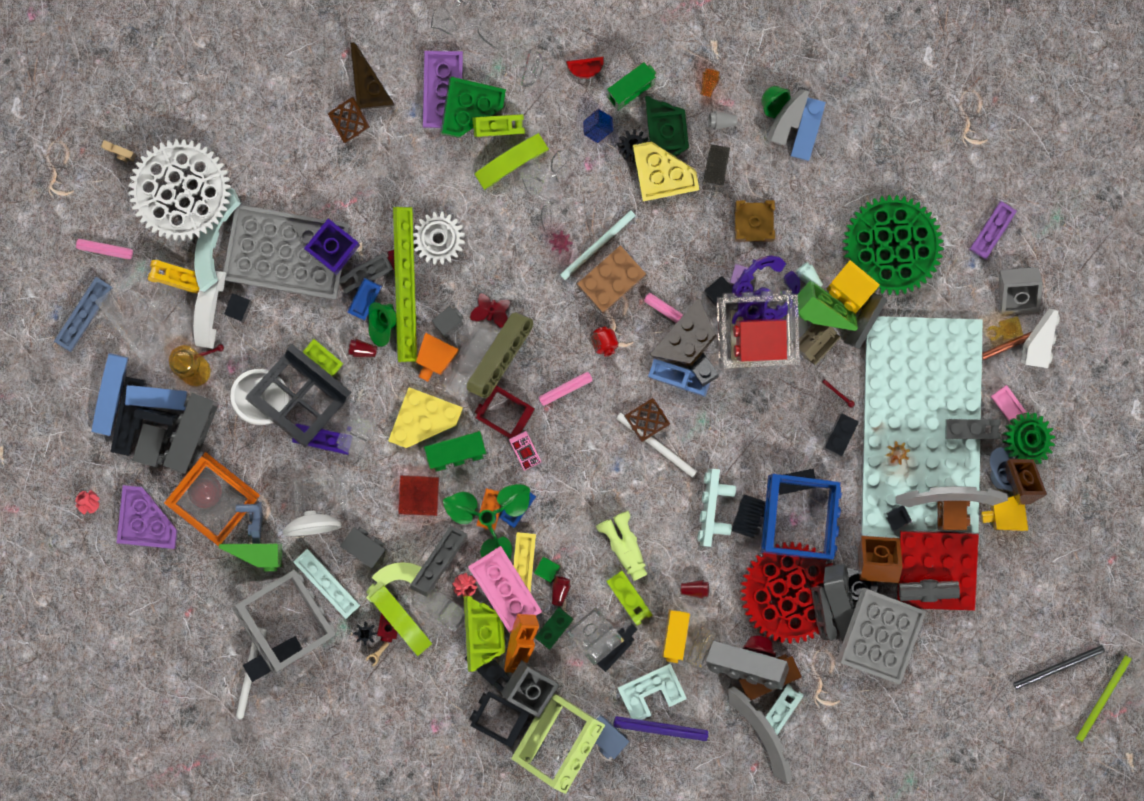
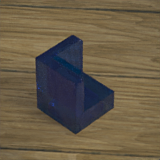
M597 109L583 121L584 135L599 143L613 132V117Z

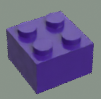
M328 218L304 249L337 275L359 248L360 244Z

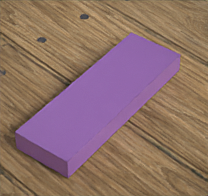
M1000 201L969 250L986 260L1017 211Z

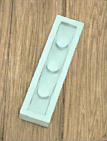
M309 549L305 550L293 562L345 619L361 606Z

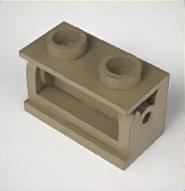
M812 324L793 346L805 359L816 365L841 336L836 334L837 332L833 327Z

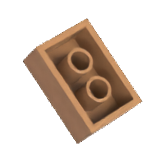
M620 245L579 281L577 287L603 315L646 277V273Z

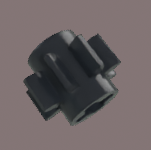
M367 621L364 622V627H361L359 624L356 625L359 629L358 632L353 633L358 635L356 642L362 640L364 641V646L367 645L368 640L372 643L375 642L372 638L373 635L378 634L373 632L375 625L369 627ZM362 629H363V630L369 629V631H370V632L368 633L369 636H370L369 638H368V637L362 638V636H361V635L363 634V632L361 631Z

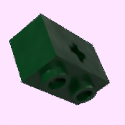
M558 607L534 638L550 650L574 618Z

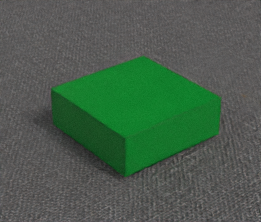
M543 557L534 574L551 583L560 565Z

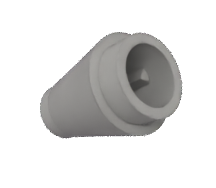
M719 111L710 112L708 116L709 128L716 130L737 126V115Z

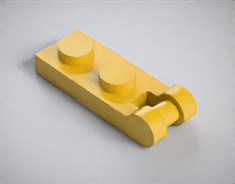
M159 260L151 261L150 268L152 269L148 274L149 281L163 283L198 294L199 286L195 271ZM159 270L164 271V275L159 274Z

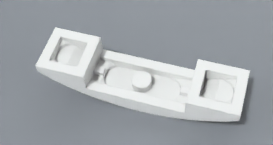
M215 271L218 278L215 284L205 292L200 289L198 292L193 324L196 346L212 349L214 347L216 329H212L218 291H223L226 272Z

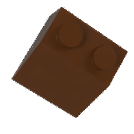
M1009 459L1006 461L1005 472L1007 480L1012 487L1014 498L1018 505H1030L1047 495L1034 459Z

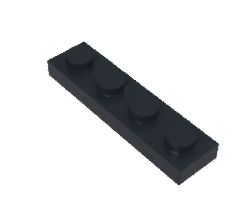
M126 376L110 452L131 456L136 429H134V411L141 407L125 405L127 385L145 387L146 380Z

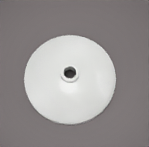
M253 369L244 372L235 380L231 388L230 401L233 410L242 420L250 424L267 425L273 423V421L245 399L250 391L269 372L268 370ZM278 376L276 379H278L282 384L285 385L283 380ZM272 383L260 396L278 412L289 401V395L275 383Z
M306 511L304 516L294 519L283 529V535L306 536L340 529L342 526L341 522L329 515L316 514V511Z

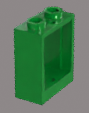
M643 62L607 89L606 96L617 111L655 85L656 72L650 64L647 66Z

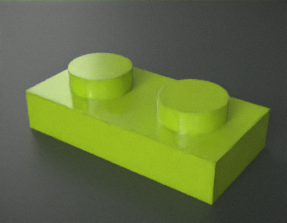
M315 339L303 351L306 356L332 377L344 365Z

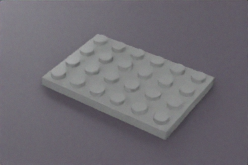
M239 205L235 209L223 271L226 272L225 281L337 300L342 269L335 275L304 249L326 220ZM332 221L349 234L350 224Z

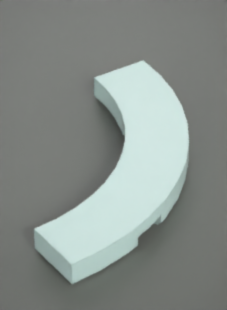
M233 188L226 191L231 193V196L225 198L230 201V204H224L227 208V211H221L224 218L217 217L219 224L212 223L213 230L207 227V234L200 231V238L197 240L194 261L195 275L199 289L203 292L218 281L212 254L219 236L220 226L223 221L226 222L231 213L241 204Z

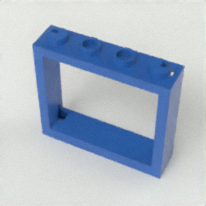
M779 474L768 475L761 553L827 561L834 560L837 551L835 539L839 534L837 518L840 517L841 508L838 506L839 499L842 497L841 482ZM779 483L829 489L823 553L774 547Z

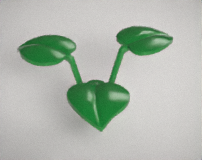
M521 484L509 485L503 488L497 496V502L502 507L494 511L483 510L481 513L476 512L475 510L478 507L477 499L469 492H458L444 498L443 504L447 514L459 524L471 523L474 514L479 516L481 524L488 526L493 539L484 541L480 549L481 557L486 556L501 546L510 560L513 552L511 542L506 537L497 539L492 525L496 522V514L504 509L512 517L524 514L529 506L530 488Z

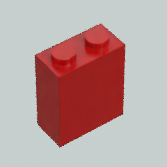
M787 320L736 321V326L733 327V335L736 337L734 356L737 357V360L741 362L787 360Z

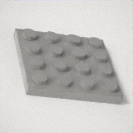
M862 587L836 662L901 684L926 611Z

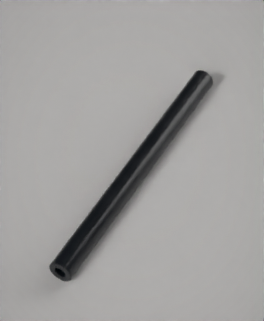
M1100 645L1013 683V686L1016 690L1102 654L1105 652V649Z

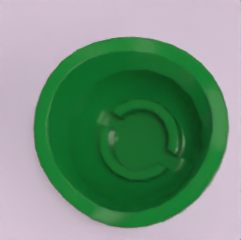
M779 86L769 87L761 98L764 114L769 118H776L783 106L791 99L790 91Z

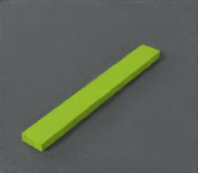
M393 207L398 362H416L412 207Z

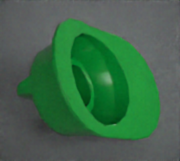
M374 302L369 306V335L373 343L378 347H384L388 344L391 329L396 325L397 318L393 304L382 305Z

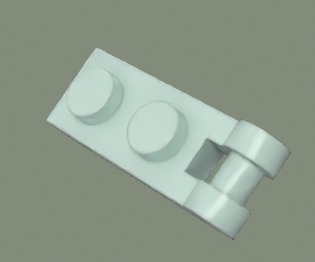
M790 684L784 687L765 716L777 735L804 696L800 691L796 692L793 690ZM787 695L793 698L791 703L785 701Z

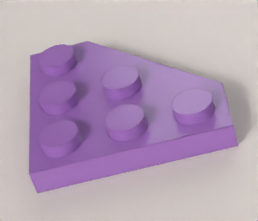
M123 485L116 543L176 549L178 530L143 487Z

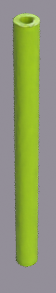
M1124 656L1078 733L1077 740L1083 742L1131 662L1132 659L1130 657Z

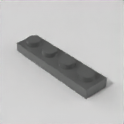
M450 526L410 584V588L428 597L468 538L467 533Z

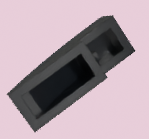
M294 636L272 648V651L281 663L303 648L297 637ZM262 655L243 665L251 682L272 672Z

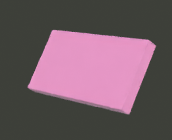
M501 546L468 566L509 633L512 631L517 614L537 616L542 612Z

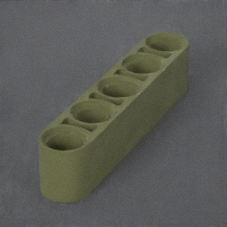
M517 312L510 315L467 383V390L482 398L489 397L531 332L533 319Z

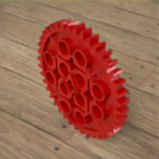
M782 542L781 545L783 549L816 552L815 547L809 551L808 544H805L802 548L801 542H798L796 547L794 542H790L789 546H787L786 542ZM778 543L774 545L775 548H780ZM761 553L762 557L755 555L757 562L750 561L753 567H746L745 569L749 574L742 575V577L747 579L746 582H740L741 585L745 586V589L740 590L741 593L745 594L740 600L746 601L741 607L748 608L744 614L751 615L748 620L749 622L755 621L753 628L760 626L759 633L762 634L766 631L765 637L769 638L772 635L773 641H776L779 637L781 643L786 638L789 644L792 643L793 638L795 643H799L800 637L806 642L807 635L811 639H814L813 633L820 635L816 617L810 620L807 616L809 610H814L811 588L820 583L824 585L825 567L832 566L833 563L826 564L827 560L788 556L791 559V565L784 567L782 560L786 557L785 555ZM768 565L774 568V572L770 576L765 573V568ZM811 566H814L817 570L816 575L813 577L808 574V569ZM780 570L782 572H788L784 576V580L783 578H776L778 577V575H780ZM794 574L799 576V583L796 585L791 583V577ZM806 579L807 581H812V584H810V589L808 587H804V584H806ZM777 582L782 585L780 593H775L773 590V586ZM788 588L797 589L792 593L793 597L784 596L789 592ZM759 591H763L765 594V598L761 602L756 599V594ZM802 592H806L808 599L802 603L799 600V595ZM771 595L772 597L778 599L775 602V606L774 604H769V601H771ZM785 600L790 602V608L787 611L782 609V603ZM797 605L799 607H805L803 608V610H801V615L799 613H793L795 612V610H797ZM770 608L773 611V616L771 619H766L764 612ZM793 618H797L799 625L793 629L790 626V621Z

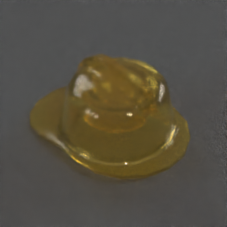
M178 346L172 350L169 356L170 368L188 385L200 386L208 381L211 373L208 362L190 346Z

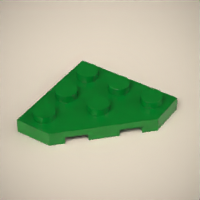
M450 77L440 134L456 138L463 136L473 129V118L490 117L503 108L506 89Z

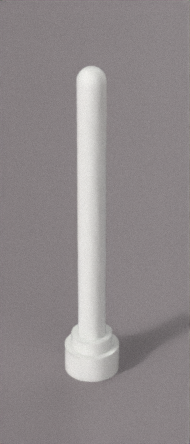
M258 627L265 638L267 629ZM253 641L248 662L258 655V649ZM245 673L236 713L237 719L244 717L250 691L251 680L247 673Z

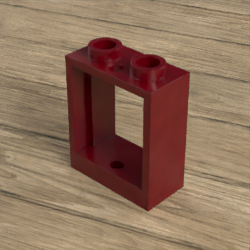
M496 385L484 404L480 403L474 413L477 414L475 417L477 420L511 439L522 433L535 408ZM497 393L525 409L511 434L483 417Z

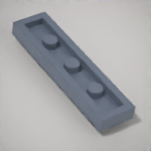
M95 277L54 342L72 352L113 287Z

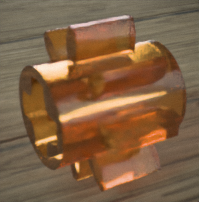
M894 441V447L887 446L890 451L885 456H890L891 464L897 461L901 465V459H909L906 453L910 450L904 448L905 442L898 445L897 441ZM896 448L898 449V451H902V454L899 455V458L897 455L894 456L893 452L896 451Z

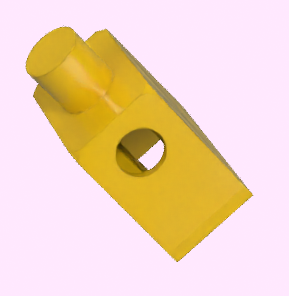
M1014 496L1008 497V501L993 506L990 505L991 511L981 512L982 523L993 522L994 530L1028 531L1025 505H1018Z

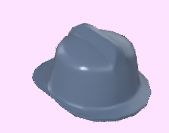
M996 448L990 455L991 481L995 487L1013 492L1007 480L1005 465L1007 460L1014 458L1008 457L1010 452L1008 450L1005 451V448Z

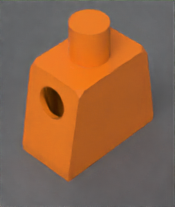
M425 333L416 363L423 367L418 377L429 382L433 372L441 376L456 357L459 349Z

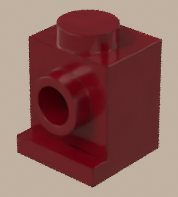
M381 613L377 636L381 637V641L392 642L393 639L398 638V632L393 626L390 632L385 630V626L391 624Z

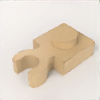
M104 140L101 148L116 154V158L125 163L128 160L134 162L136 158L134 152Z

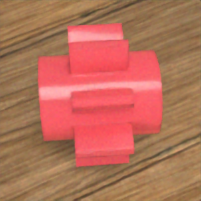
M92 490L88 493L82 491L76 497L75 501L77 504L75 506L84 515L86 512L92 514L99 508L100 503L98 500L100 498Z
M467 573L458 575L454 583H452L455 587L453 591L457 596L462 595L463 598L465 596H472L478 587L475 584L476 579L472 575L468 576Z

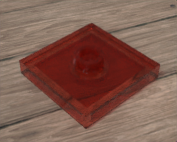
M400 475L398 514L437 516L439 477Z

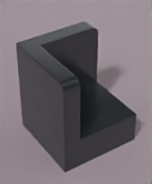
M721 276L706 288L703 293L716 307L732 293V287Z
M232 293L224 314L244 323L252 301Z
M903 505L884 513L892 531L912 522Z

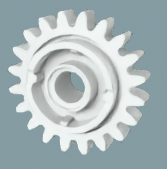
M433 212V218L426 215L427 221L425 222L420 219L419 221L422 226H415L418 233H413V237L417 238V240H414V245H418V247L414 250L415 252L422 251L419 255L420 258L427 256L426 263L433 259L434 265L437 264L438 260L444 265L445 259L451 263V256L458 258L456 251H463L459 247V245L465 244V241L460 240V238L465 236V233H459L463 227L462 225L456 226L458 220L451 221L452 216L450 214L447 218H444L443 212H441L440 217H437L436 213ZM437 234L443 235V242L435 243L433 241L434 236Z

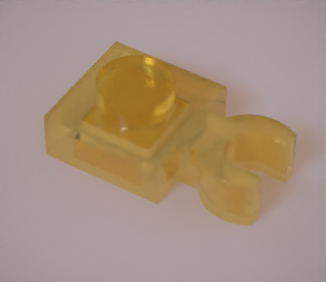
M1018 316L999 321L1000 327L990 326L986 329L987 331L993 330L996 333L995 337L989 338L990 341L997 340L1001 335L1003 340L1023 335Z

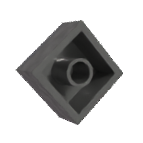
M521 660L501 693L509 702L539 718L559 684L553 677Z

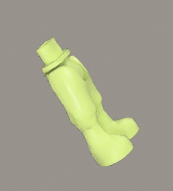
M627 510L613 517L623 539L619 538L611 519L596 525V529L608 536L611 550L615 552L623 567L628 570L627 574H630L633 581L646 576L647 572L644 568L646 565L643 563L637 537L629 529L628 521L631 516Z

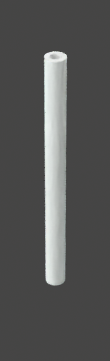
M620 413L616 419L632 430L624 414ZM637 429L640 436H643L644 430ZM651 436L645 440L692 478L697 471L655 438Z

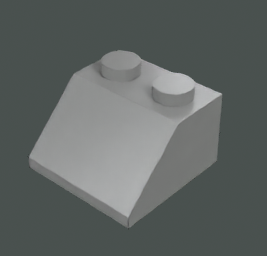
M1039 268L1000 270L999 297L1001 314L1040 312L1043 281Z

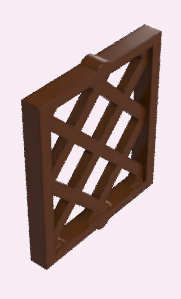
M354 97L339 104L338 107L327 113L344 143L349 142L370 128ZM349 102L351 103L350 109L344 108V105ZM340 109V115H334V112ZM343 110L349 112L348 119L342 117ZM352 113L357 114L356 121L351 120ZM341 120L347 121L346 128L340 126ZM350 122L355 123L354 130L349 129ZM358 124L364 126L360 131H357ZM348 131L353 133V136L347 138Z
M654 398L624 415L641 443L670 425L663 410L660 409ZM649 404L648 409L643 408L644 406ZM652 404L656 406L658 411L651 410ZM638 411L637 416L631 415L634 412ZM641 411L648 412L647 418L640 417ZM650 413L657 414L656 420L649 419ZM659 415H662L665 423L658 421ZM630 418L636 419L635 425L632 424ZM639 420L646 421L645 427L638 426ZM648 422L655 423L654 430L647 428ZM658 424L664 425V426L660 427L659 429H657V425H658ZM637 429L644 430L643 436H640ZM646 431L652 432L651 434L646 436Z

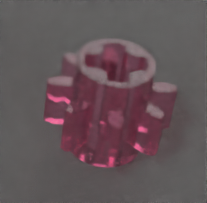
M562 230L559 235L553 233L554 240H549L550 244H554L551 251L558 250L559 255L564 250L569 252L568 245H573V242L568 241L570 234L565 236ZM557 239H564L565 246H557Z

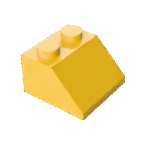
M850 260L826 290L829 291L832 297L840 300L846 309L856 314L880 284Z

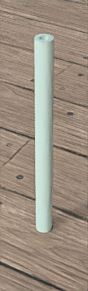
M630 210L565 269L560 276L566 280L636 215Z

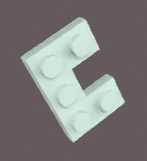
M671 663L617 687L633 719L643 720L651 716L643 697L656 691L662 690L669 707L687 699Z

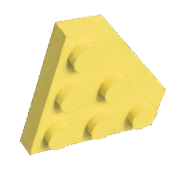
M652 141L632 145L643 201L699 190L697 172L694 168Z
M409 387L388 442L409 448L423 440L457 426L463 407Z

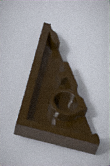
M351 42L356 103L360 110L394 106V102L356 43Z

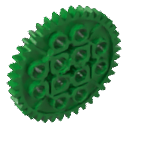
M888 195L886 201L883 196H880L879 202L875 198L872 200V205L866 202V209L861 206L859 208L861 214L855 212V218L849 219L853 225H846L850 232H844L843 234L848 237V239L842 241V243L847 244L846 247L842 248V251L848 252L843 257L850 259L880 284L878 288L881 295L885 290H887L888 296L891 295L892 291L898 296L900 290L905 295L907 288L910 292L914 291V286L917 289L921 288L920 282L925 285L927 283L926 278H932L930 272L935 273L937 271L934 266L941 264L936 259L943 257L938 253L944 250L943 247L939 246L944 240L938 239L943 233L936 231L940 225L933 224L937 219H930L929 217L932 212L926 214L927 207L925 206L920 209V202L913 205V199L906 202V196L899 200V196L896 195L894 200H892L891 195ZM896 212H902L905 219L902 221L898 220L895 216ZM883 213L886 217L885 222H879L876 214ZM890 222H892V225L897 226L893 229V231H891L889 227H885ZM917 229L924 230L925 238L917 236ZM900 230L904 231L906 239H899L897 232ZM879 232L886 233V241L879 240ZM859 234H866L868 236V242H861L859 240ZM911 239H913L914 243H917L913 249L911 245L907 244ZM872 241L876 246L878 245L879 247L875 250V253L873 251V248H869V246L872 244ZM892 241L894 244H897V247L894 250L891 246H889V244ZM919 248H924L927 251L926 257L919 256ZM899 250L907 251V259H902L899 256ZM880 251H886L889 259L882 260L879 256ZM861 253H868L870 260L868 262L862 261L860 258ZM893 260H895L896 263L901 264L897 266L896 269H894V266L888 265L892 263ZM904 268L909 271V278L901 276V269ZM882 270L890 272V279L882 278Z

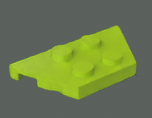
M471 596L464 597L468 672H474L480 666L492 661L493 658L505 653L504 624L495 609L493 610L488 605L473 600Z

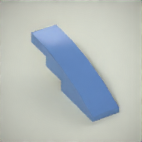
M108 354L91 432L108 436L112 434L120 395L123 391L128 357Z

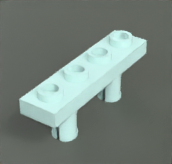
M708 469L704 476L706 491L702 494L704 509L700 513L702 526L697 536V540L700 542L699 546L711 547L713 534H731V524L714 521L717 496L734 497L736 493V486L719 484V469Z

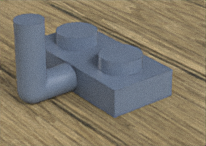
M262 502L236 504V512H249V521L252 524H248V536H252V544H260L263 518Z

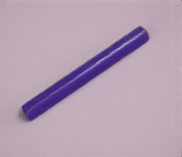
M615 716L613 722L615 728L699 741H707L708 730L620 716Z

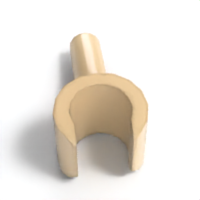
M384 642L375 653H371L366 658V661L370 657H374L376 661L372 666H375L379 662V656L389 644Z

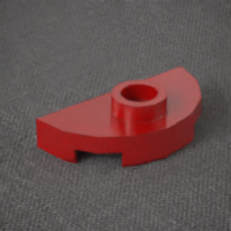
M604 56L566 61L568 70L574 76L589 79L601 71L604 64Z

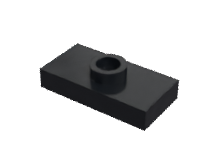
M814 468L783 474L816 479ZM779 483V495L817 487Z

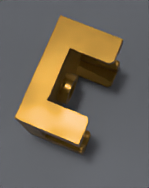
M745 200L735 202V242H773L775 240V200H765L764 203H746Z

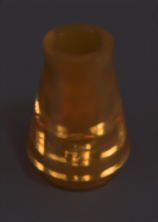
M705 68V72H702L700 95L712 96L721 78L719 77V71Z

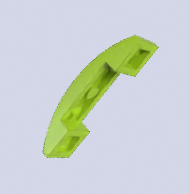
M538 133L495 158L474 173L483 189L486 190L512 171L542 155L549 148Z
M384 585L369 597L417 656L432 645L431 641Z

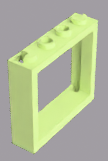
M554 693L540 717L535 716L511 759L552 788L566 794L605 724ZM564 706L587 722L555 778L552 779L530 763Z

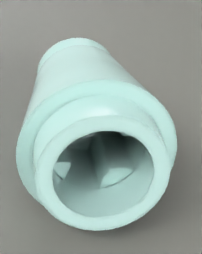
M808 262L796 270L798 277L805 284L811 280L820 287L823 285L813 265H810Z

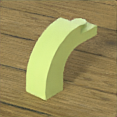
M405 562L383 567L372 577L378 583L376 585L372 584L368 588L366 599L372 602L369 597L383 585L386 587L394 580H405L412 583L422 567Z

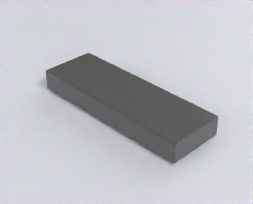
M875 293L869 297L857 318L858 329L849 332L844 341L845 344L860 349L887 302V298Z

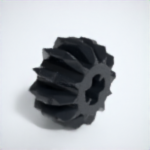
M633 129V135L627 130L625 131L626 137L620 136L622 142H619L617 147L623 148L619 150L620 155L626 153L624 160L631 156V162L635 161L634 151L630 149L631 145L629 143H646L649 138L645 137L642 139L644 132L641 131L639 135H636L637 131Z

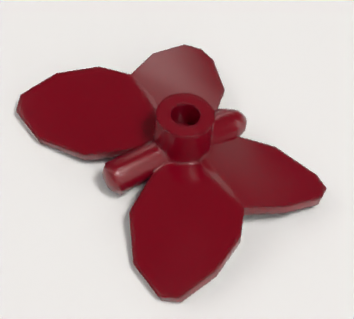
M484 293L479 294V306L473 309L470 319L477 322L487 317V320L491 321L493 316L494 323L498 327L503 328L508 320L505 312L509 308L510 300H500L496 303L495 300L491 302Z

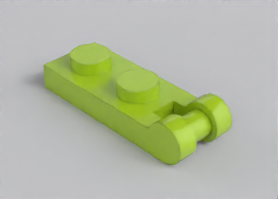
M524 114L473 118L474 137L525 134V128H523L522 124ZM512 121H515V128L512 129Z
M620 571L606 581L636 626L641 624V621L646 617L650 618L653 616L623 571ZM640 606L643 611L636 615L633 610Z

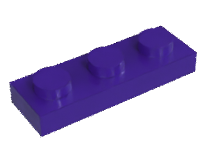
M296 423V426L304 433L310 428V426ZM322 429L307 446L349 455L353 436ZM292 438V443L300 444L294 438Z

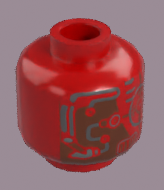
M605 326L593 331L591 342L597 354H604L605 357L614 354V350L619 345L614 330L608 329Z

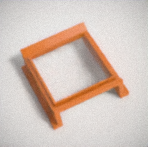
M205 452L166 499L164 504L219 546L247 513L236 512V504H254L260 494Z

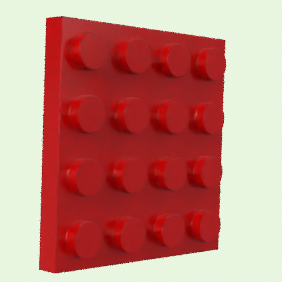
M900 531L902 571L899 583H914L926 579L958 581L960 595L956 599H938L935 602H923L921 600L900 601L898 583L897 600L919 609L975 611L979 534L970 532Z

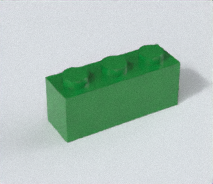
M481 431L424 446L429 467L431 470L435 469V472L447 469L446 465L453 464L454 467L465 464L464 460L472 459L473 462L484 459L483 455L487 454Z

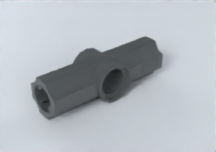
M926 579L914 583H899L900 601L921 600L923 602H935L938 599H956L960 595L958 581Z

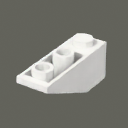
M1049 308L1024 342L1021 363L1048 368L1053 358L1051 352L1052 345L1056 341L1055 327L1059 324L1060 319L1057 310Z

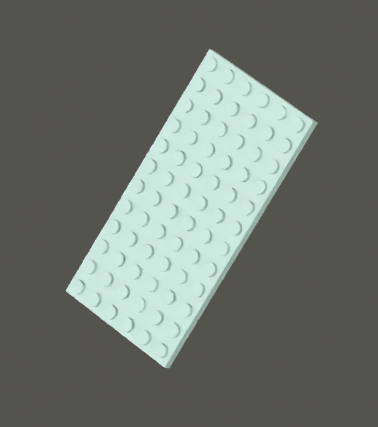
M878 316L866 337L861 536L900 538V531L979 533V502L970 501V506L967 507V514H970V526H967V530H938L937 502L920 504L909 508L905 506L912 522L895 531L891 530L884 513L900 506V504L896 503V496L918 490L919 493L930 492V488L951 486L976 487L977 491H979L980 439H945V420H981L983 319Z

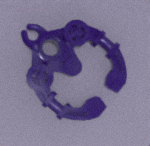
M769 255L757 260L753 259L749 268L743 270L738 281L732 287V293L738 300V311L733 316V325L736 324L738 317H742L743 320L781 319L788 314L787 311L792 306L795 307L796 296L800 291V278L793 271L788 272L783 277L784 283L789 288L788 295L785 297L787 301L782 306L777 305L775 309L767 306L772 297L771 290L761 287L753 292L754 288L750 284L751 280L754 279L753 274L757 269L762 270L764 267L769 266L772 270L781 272L786 265L781 257Z

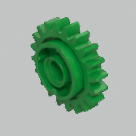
M1029 412L1023 413V415H1016V419H1010L1012 425L1005 426L1009 432L1003 433L1004 436H1007V439L1002 441V443H1008L1004 450H1011L1008 457L1034 459L1036 464H1041L1042 460H1047L1046 454L1053 453L1049 447L1055 446L1050 441L1055 436L1050 435V432L1054 429L1047 428L1049 421L1042 422L1044 416L1037 417V413L1029 414ZM1028 435L1031 437L1030 444L1027 442Z

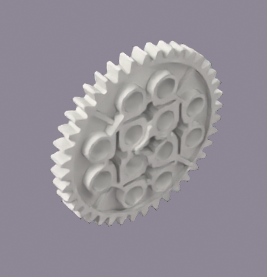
M175 139L174 145L168 140L166 147L160 143L159 150L153 146L154 153L147 150L148 157L141 156L143 163L136 162L139 170H132L136 176L130 177L134 183L129 184V187L134 190L128 192L129 195L134 196L130 202L136 203L132 209L139 210L136 213V217H142L140 222L142 224L147 222V229L153 227V234L159 230V237L166 234V239L169 240L173 235L175 241L178 240L179 236H181L182 241H185L186 236L193 240V234L200 238V231L207 234V227L213 230L212 223L219 224L217 217L224 218L221 211H227L224 204H230V201L225 198L231 196V193L226 192V190L231 189V186L226 184L230 181V178L224 177L228 172L227 170L221 171L224 167L223 163L217 164L220 158L216 157L213 159L215 153L212 151L207 154L208 148L205 147L201 150L200 143L196 147H194L193 141L187 145L185 139H183L181 145L177 139ZM185 155L188 158L187 162L183 165L178 164V158ZM204 163L206 166L205 170L197 172L195 169L197 164ZM161 166V173L154 175L152 173L153 167ZM190 168V171L194 175H188L187 177H185V174L182 172V170H188ZM173 173L180 174V179L177 182L170 181V176ZM165 178L166 186L162 185L160 187L157 183L158 180L162 181ZM190 181H197L198 187L195 190L188 189ZM153 183L154 190L149 193L145 192L146 184ZM182 186L184 193L180 192L178 195L176 188H181ZM209 188H214L216 190L215 196L207 197L206 191ZM171 191V199L164 200L162 198L163 193ZM201 192V197L203 198L202 201L198 200L197 203H195V199L193 198V196H198V194ZM184 198L190 199V205L186 208L180 206V202ZM173 203H175V207H176L179 211L173 210V211L170 213V210H169L168 207L165 206V205H168V206L170 205V206H172ZM201 206H207L208 212L205 215H199L198 209ZM159 208L164 209V216L156 218L155 211ZM181 216L183 219L182 223L178 226L173 225L174 217Z

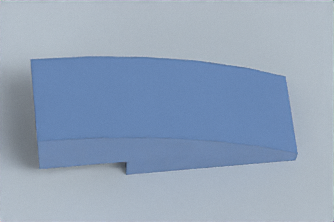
M657 359L653 360L648 375L649 378L706 397L710 385L708 383L702 387L691 370Z
M127 385L125 405L185 411L184 403L187 398V391Z

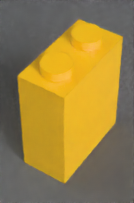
M669 610L662 656L666 657L667 662L678 663V660H683L690 613Z

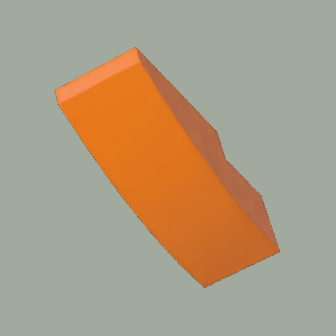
M517 614L508 643L504 667L505 672L514 673L521 660L528 663L535 647L533 639L539 628L536 615Z

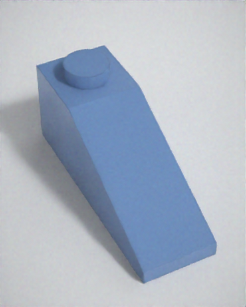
M807 98L791 157L806 161L810 160L826 102Z

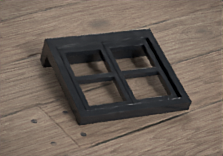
M291 344L287 348L286 353L250 391L245 399L306 448L346 403L352 392ZM288 365H291L308 379L296 394L276 379ZM272 383H275L292 397L280 412L260 397ZM313 385L317 386L334 400L322 414H319L302 400ZM297 403L318 418L305 433L286 418L287 414Z

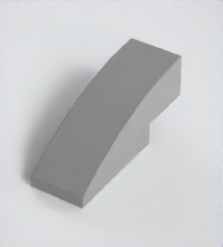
M799 90L783 106L775 118L766 140L786 145L790 128L798 129L809 91Z

